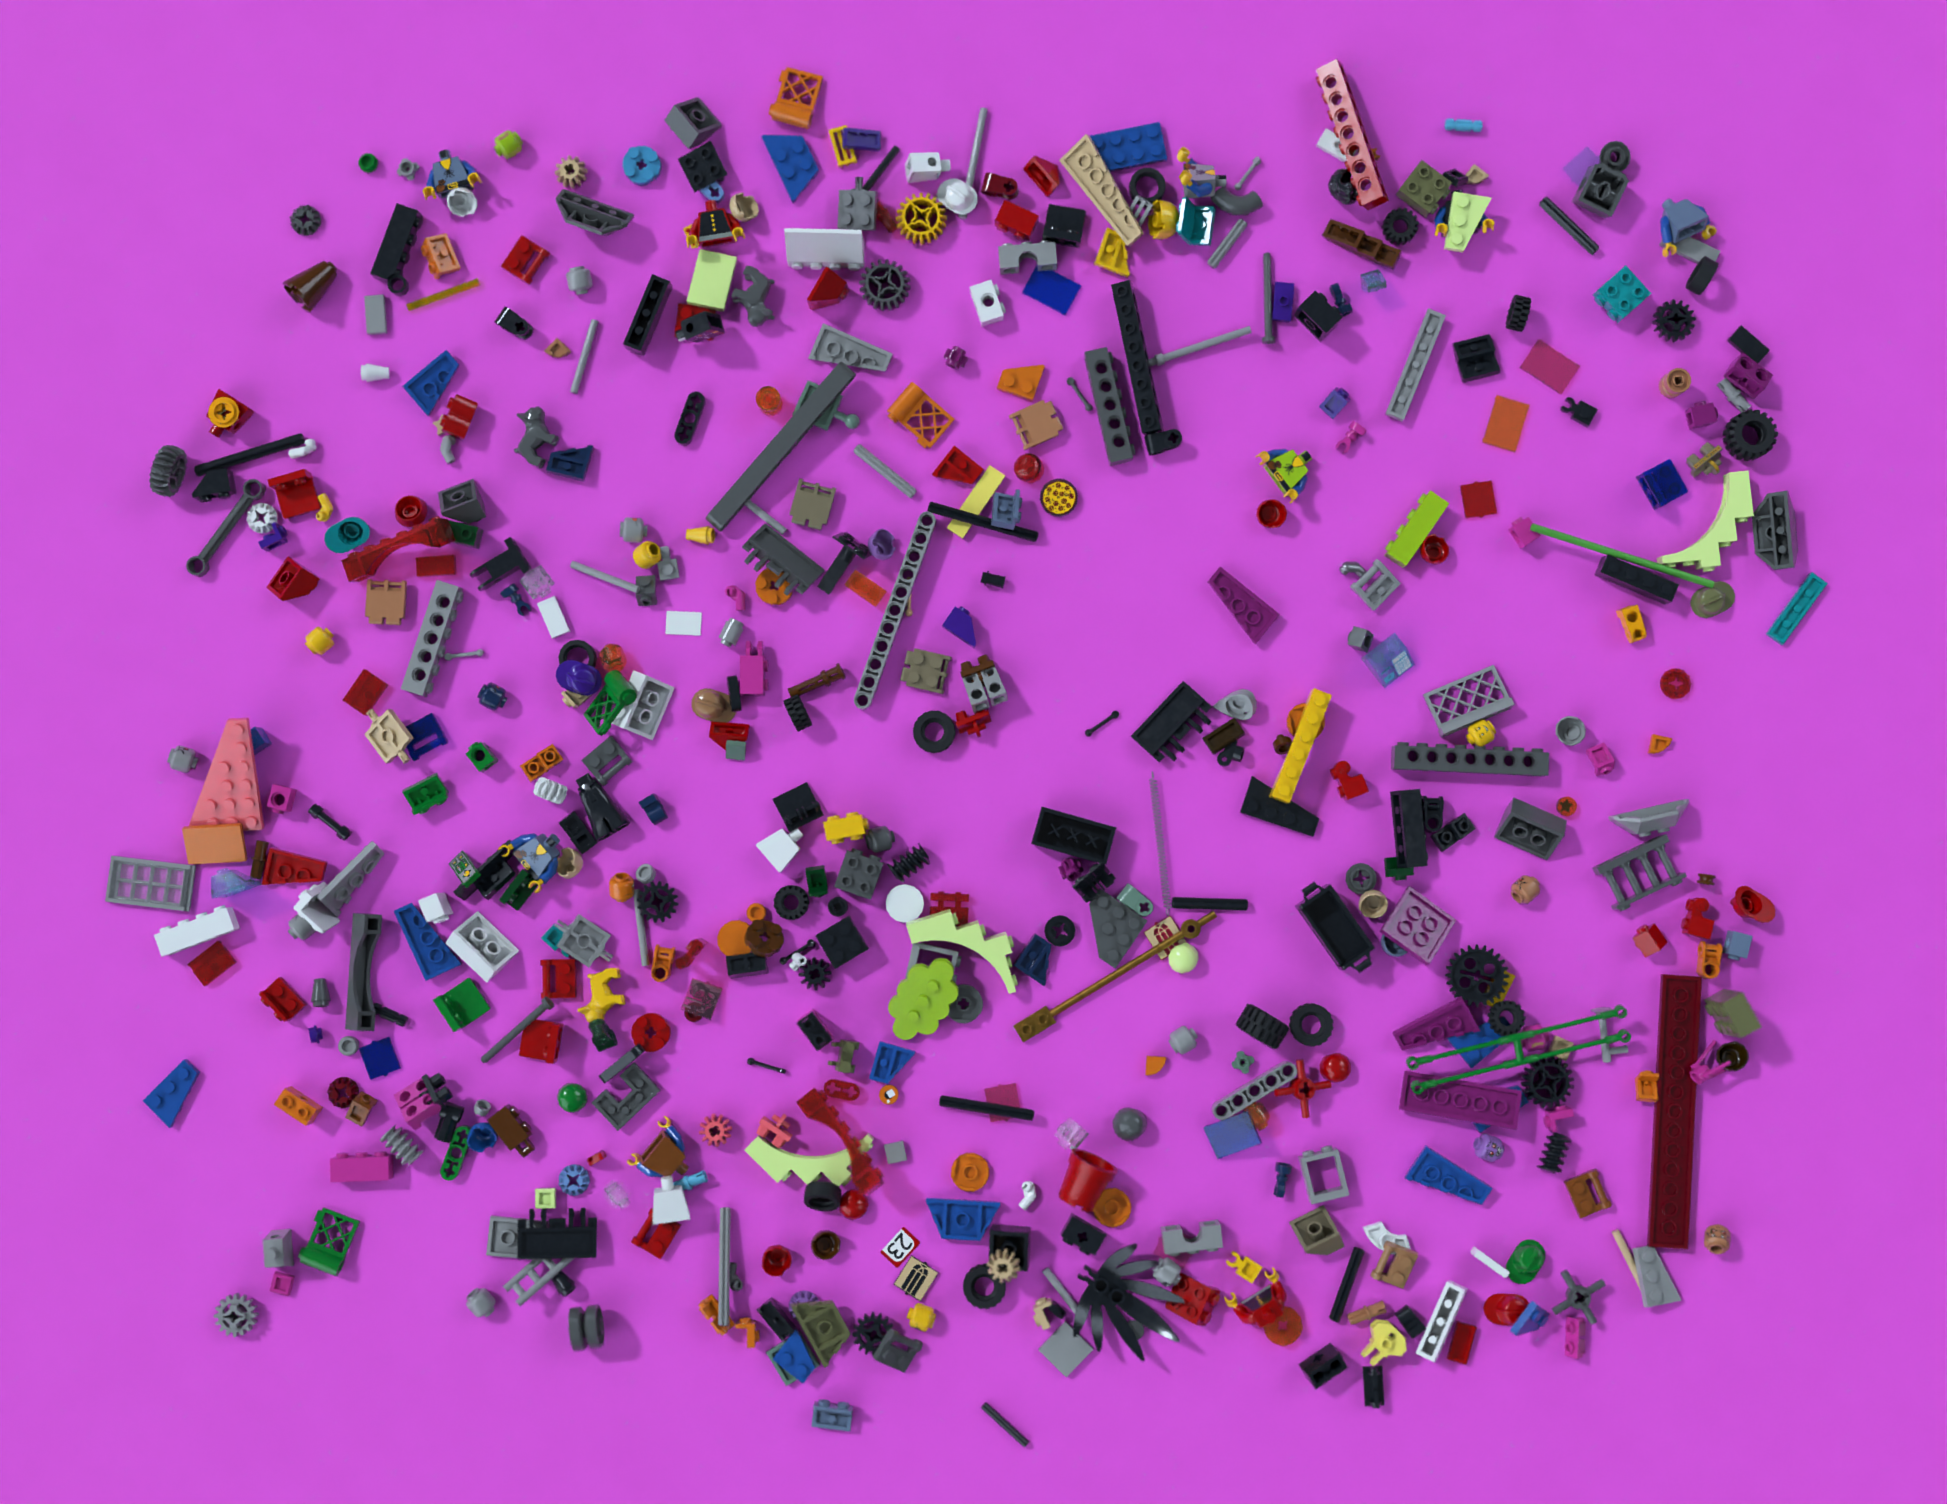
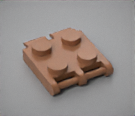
M1042 400L1009 415V418L1015 424L1017 435H1020L1024 444V451L1059 436L1058 432L1064 429L1058 416L1053 419L1051 418V416L1056 414L1051 401L1045 403ZM1016 417L1018 418L1019 423H1020V425H1021L1022 428H1020V426H1019V424H1018V422H1017ZM1023 433L1025 434V436H1026L1027 441L1029 442V444H1027Z
M367 580L365 617H369V624H384V618H386L387 625H401V619H405L406 580H402V582ZM373 585H384V587H373ZM390 586H401V588H392Z

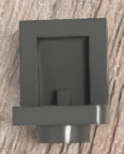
M655 575L636 576V585L640 586L639 593H635L638 606L657 605Z

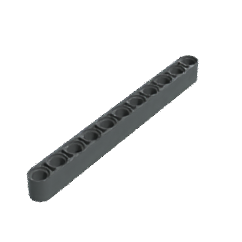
M840 362L709 512L705 519L721 532L744 507V503L750 500L852 382L856 373L843 362Z

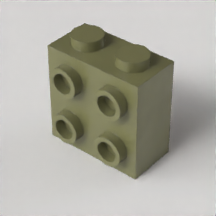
M1421 160L1400 187L1396 196L1426 218L1429 213L1433 215L1440 205L1437 202L1441 198L1445 199L1451 192L1449 187L1452 182Z

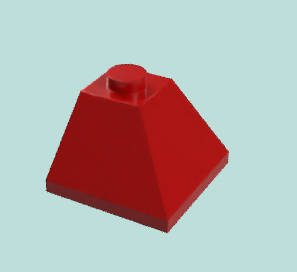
M825 267L807 298L809 308L817 310L839 304L840 300H844L849 292L847 282L830 268Z
M288 556L266 588L280 600L285 601L309 595L317 587L320 578Z

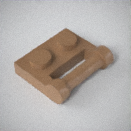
M1385 1241L1384 1251L1370 1276L1375 1280H1382L1403 1289L1417 1260L1418 1252L1390 1241ZM1391 1252H1395L1396 1254L1387 1273H1384L1383 1270Z

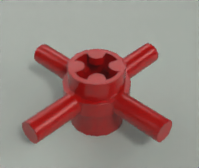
M1297 1059L1298 1077L1290 1081L1289 1087L1275 1089L1274 1094L1276 1097L1293 1094L1295 1098L1300 1100L1302 1118H1309L1308 1099L1314 1096L1315 1090L1331 1088V1082L1329 1080L1313 1083L1305 1077L1304 1059Z

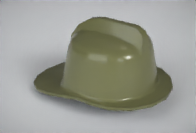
M1717 581L1714 583L1713 588L1703 587L1693 594L1690 603L1691 608L1699 617H1713L1726 611L1733 605L1735 593L1728 583Z

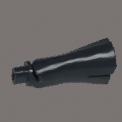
M589 773L576 780L579 786L580 799L589 818L596 842L606 839L630 824L627 817L611 800L602 786L595 779L591 778Z

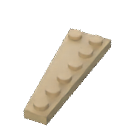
M1085 134L1059 161L1125 244L1130 247L1144 233L1091 137Z

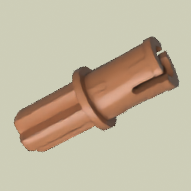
M1383 1301L1367 1307L1364 1305L1362 1309L1349 1313L1347 1318L1349 1323L1353 1325L1367 1319L1370 1321L1372 1317L1387 1313V1310L1384 1309L1386 1307Z

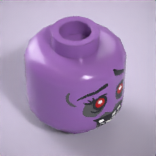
M1482 1134L1473 1143L1475 1154L1481 1159L1494 1162L1503 1155L1504 1146L1497 1137Z

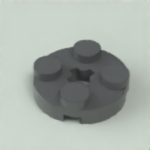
M960 984L957 985L959 993L957 999L950 1004L948 1016L955 1022L969 1023L981 1013L983 1000L979 991L973 986ZM962 998L969 1002V1006H966L965 1009H961V1005H958V1001H962Z

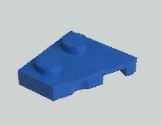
M797 1328L772 1359L801 1383L806 1381L816 1367Z

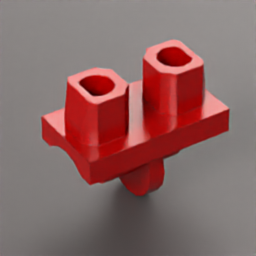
M988 709L978 711L967 717L965 711L956 713L957 722L955 723L960 734L968 732V735L976 733L977 737H981L980 731L986 729L985 724L992 722Z

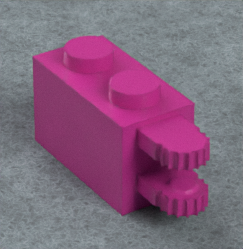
M746 641V656H740V694L765 695V691H768V679H765V672H768V660H765L763 656V641H758V656H751L752 644L751 641Z

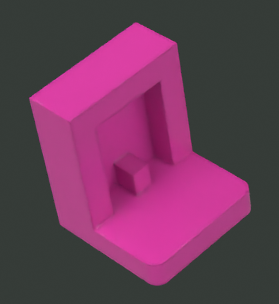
M1565 1104L1555 1105L1554 1109L1545 1111L1546 1116L1543 1117L1546 1128L1556 1132L1555 1120L1573 1117V1109Z

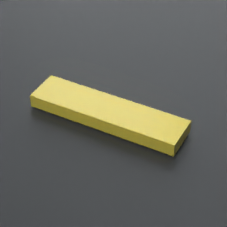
M989 465L959 510L980 515L1005 478V475ZM952 519L947 529L963 539L973 524Z

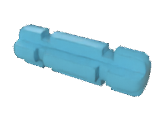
M1448 118L1445 121V130L1455 129V131L1473 130V132H1481L1483 123L1480 120L1472 122V120L1457 119L1454 121V119Z

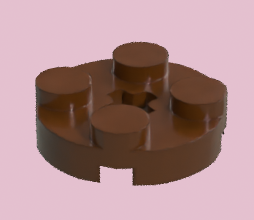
M754 920L747 928L744 941L746 946L748 945L751 948L753 954L760 957H770L780 951L784 942V936L779 924H774L767 920ZM759 936H766L768 939L764 942Z

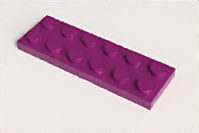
M1404 1071L1399 1110L1517 1130L1522 1091L1455 1080L1438 1084L1436 1087L1424 1089L1420 1094H1415L1411 1089L1413 1081L1424 1082L1445 1077Z

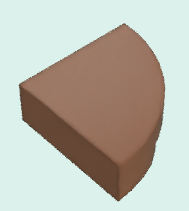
M558 338L544 350L546 354L555 358L565 357L571 353Z

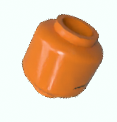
M624 872L616 873L609 880V895L617 902H626L634 896V879L629 874Z

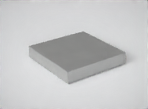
M1065 1321L1038 1350L1067 1377L1089 1355L1093 1348L1079 1334L1077 1337H1074L1073 1328Z

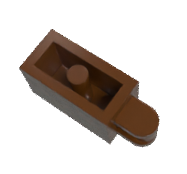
M508 1104L487 1121L510 1151L516 1148L519 1154L525 1158L535 1150L534 1145L528 1139L532 1135L530 1132L532 1129L526 1121L523 1122L520 1119V1113L517 1108ZM523 1141L527 1145L525 1148L520 1146Z

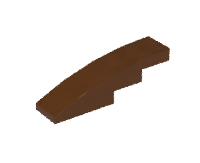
M1333 219L1329 220L1322 234V237L1392 270H1394L1402 254L1401 250L1384 244L1382 240L1366 235L1365 231Z

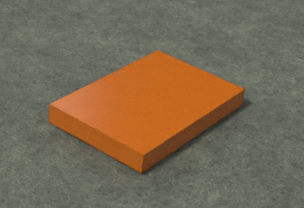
M242 823L184 826L182 828L188 864L243 862L248 859Z

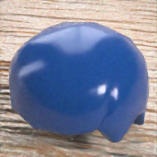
M488 1122L477 1123L468 1132L467 1144L473 1151L484 1152L487 1147L493 1148L498 1139V1134Z

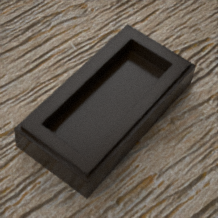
M1233 718L1202 739L1214 755L1244 736L1245 732L1236 719Z

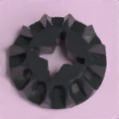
M1054 916L1046 923L1045 936L1051 944L1065 946L1073 940L1075 926L1068 917ZM1064 923L1063 930L1067 933V936L1060 934L1056 939L1057 932L1052 927L1059 928Z

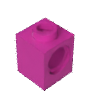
M1522 517L1511 523L1513 527L1508 529L1520 549L1541 536L1540 533L1530 531L1532 521L1529 517L1524 520Z
M273 784L267 807L273 808L272 812L284 814V811L291 812L297 789ZM280 795H283L285 798L282 805L278 802Z

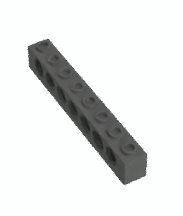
M1397 742V745L1392 746L1391 769L1548 776L1549 753L1543 752V749L1532 748L1531 752H1525L1524 748H1512V751H1505V747H1493V750H1486V746H1474V749H1466V745H1455V748H1447V744H1436L1435 747H1428V743H1416V746H1409L1408 742ZM1410 751H1413L1416 754V760L1414 762L1408 759V753ZM1429 752L1435 754L1436 759L1433 763L1427 759ZM1448 753H1452L1455 757L1452 764L1446 759ZM1467 754L1473 756L1474 761L1472 764L1466 762ZM1487 755H1490L1493 758V763L1491 765H1488L1485 762V757ZM1506 756H1510L1512 759L1510 766L1504 763ZM1526 756L1531 759L1529 767H1526L1523 762Z

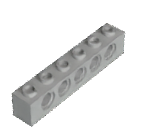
M436 580L401 686L402 690L424 697L431 694L434 686L432 683L433 678L438 674L440 665H438L440 657L442 658L445 654L446 647L444 645L446 639L450 638L452 629H450L451 623L457 617V605L463 599L464 593L462 588ZM448 598L450 603L446 608H443L442 601ZM442 616L444 619L443 624L437 626L436 619ZM436 634L438 640L435 644H431L430 637ZM430 652L432 658L429 662H425L424 655ZM420 671H424L426 676L420 681L418 674Z

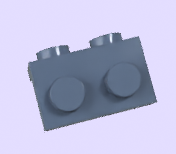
M1016 489L1014 496L995 492L993 496L991 526L1014 530L1016 523H1019L1021 519V512H1019L1022 505L1020 490Z
M820 1399L818 1402L815 1401L811 1427L850 1431L853 1406H849L847 1402L833 1404L825 1399Z

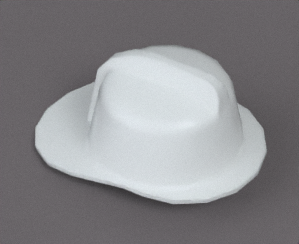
M953 178L944 181L937 191L939 202H942V205L954 213H970L977 205L978 197L976 191L959 179Z

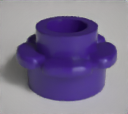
M314 1025V1027L308 1028L311 1043L317 1042L319 1044V1040L323 1039L321 1027L317 1028Z

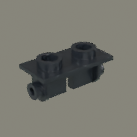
M1382 1365L1362 1366L1365 1406L1380 1408V1405H1384Z

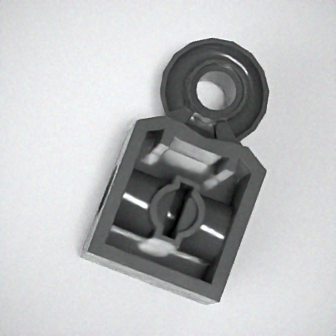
M1619 141L1609 142L1602 148L1599 156L1600 163L1588 167L1572 200V203L1603 218L1612 217L1629 182L1626 175L1621 171L1629 165L1630 151L1624 143ZM1611 153L1617 156L1616 162L1611 161Z

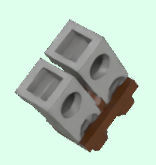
M986 654L977 658L978 666L972 667L970 661L961 663L960 673L974 713L990 707L984 687L992 706L1008 701L1007 693L993 660L990 661Z

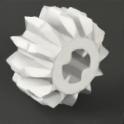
M540 777L534 786L533 793L553 803L562 804L568 789L562 784Z

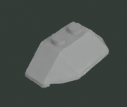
M1689 799L1608 816L1611 822L1632 835L1639 834V837L1651 835L1650 831L1657 830L1658 833L1670 831L1669 827L1677 824L1689 804Z

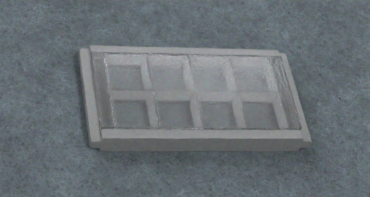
M111 856L105 901L189 912L196 866Z

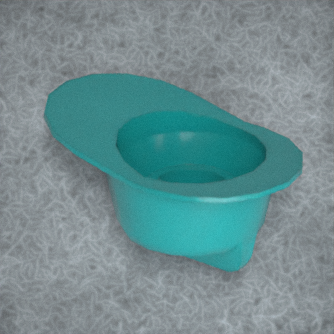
M349 517L327 529L324 541L331 551L345 553L365 543L370 536V529L364 520L358 517Z

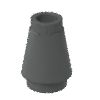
M314 979L311 997L313 1007L329 1006V1001L331 1000L326 979Z

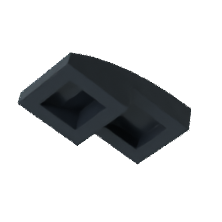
M575 811L559 821L560 826L568 834L570 840L581 854L598 843Z

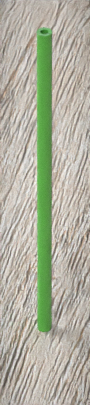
M1534 523L1530 527V531L1610 555L1705 587L1713 588L1715 583L1712 580Z

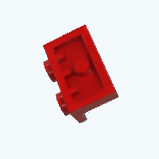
M278 977L266 990L259 993L262 997V1003L267 1007H271L275 1011V1017L280 1021H290L307 1005L282 977Z

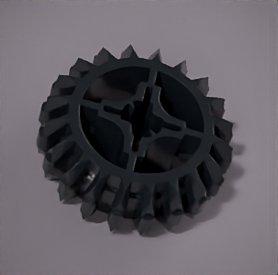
M1552 1056L1549 1059L1543 1058L1542 1061L1539 1059L1536 1064L1529 1063L1530 1069L1524 1067L1527 1075H1521L1522 1078L1526 1079V1081L1521 1082V1085L1527 1086V1088L1523 1089V1093H1529L1527 1099H1533V1104L1537 1105L1540 1102V1107L1544 1108L1547 1103V1106L1552 1108L1553 1102L1556 1106H1560L1559 1099L1563 1102L1567 1101L1564 1095L1571 1096V1093L1567 1090L1568 1088H1574L1573 1085L1569 1084V1082L1574 1081V1078L1568 1077L1572 1070H1566L1568 1064H1561L1562 1059L1558 1058L1555 1061V1057ZM1553 1066L1559 1073L1550 1075L1544 1067ZM1538 1071L1539 1079L1533 1084L1534 1076ZM1545 1078L1551 1079L1549 1085L1544 1084ZM1561 1081V1086L1557 1091L1556 1084ZM1545 1088L1550 1096L1541 1097L1535 1090Z

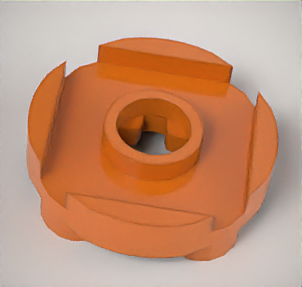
M766 568L758 575L755 581L756 592L763 602L771 605H781L791 598L793 591L789 595L784 594L786 587L790 585L787 581L777 591L775 589L770 590L771 582L774 581L776 583L784 572L777 576L769 568Z

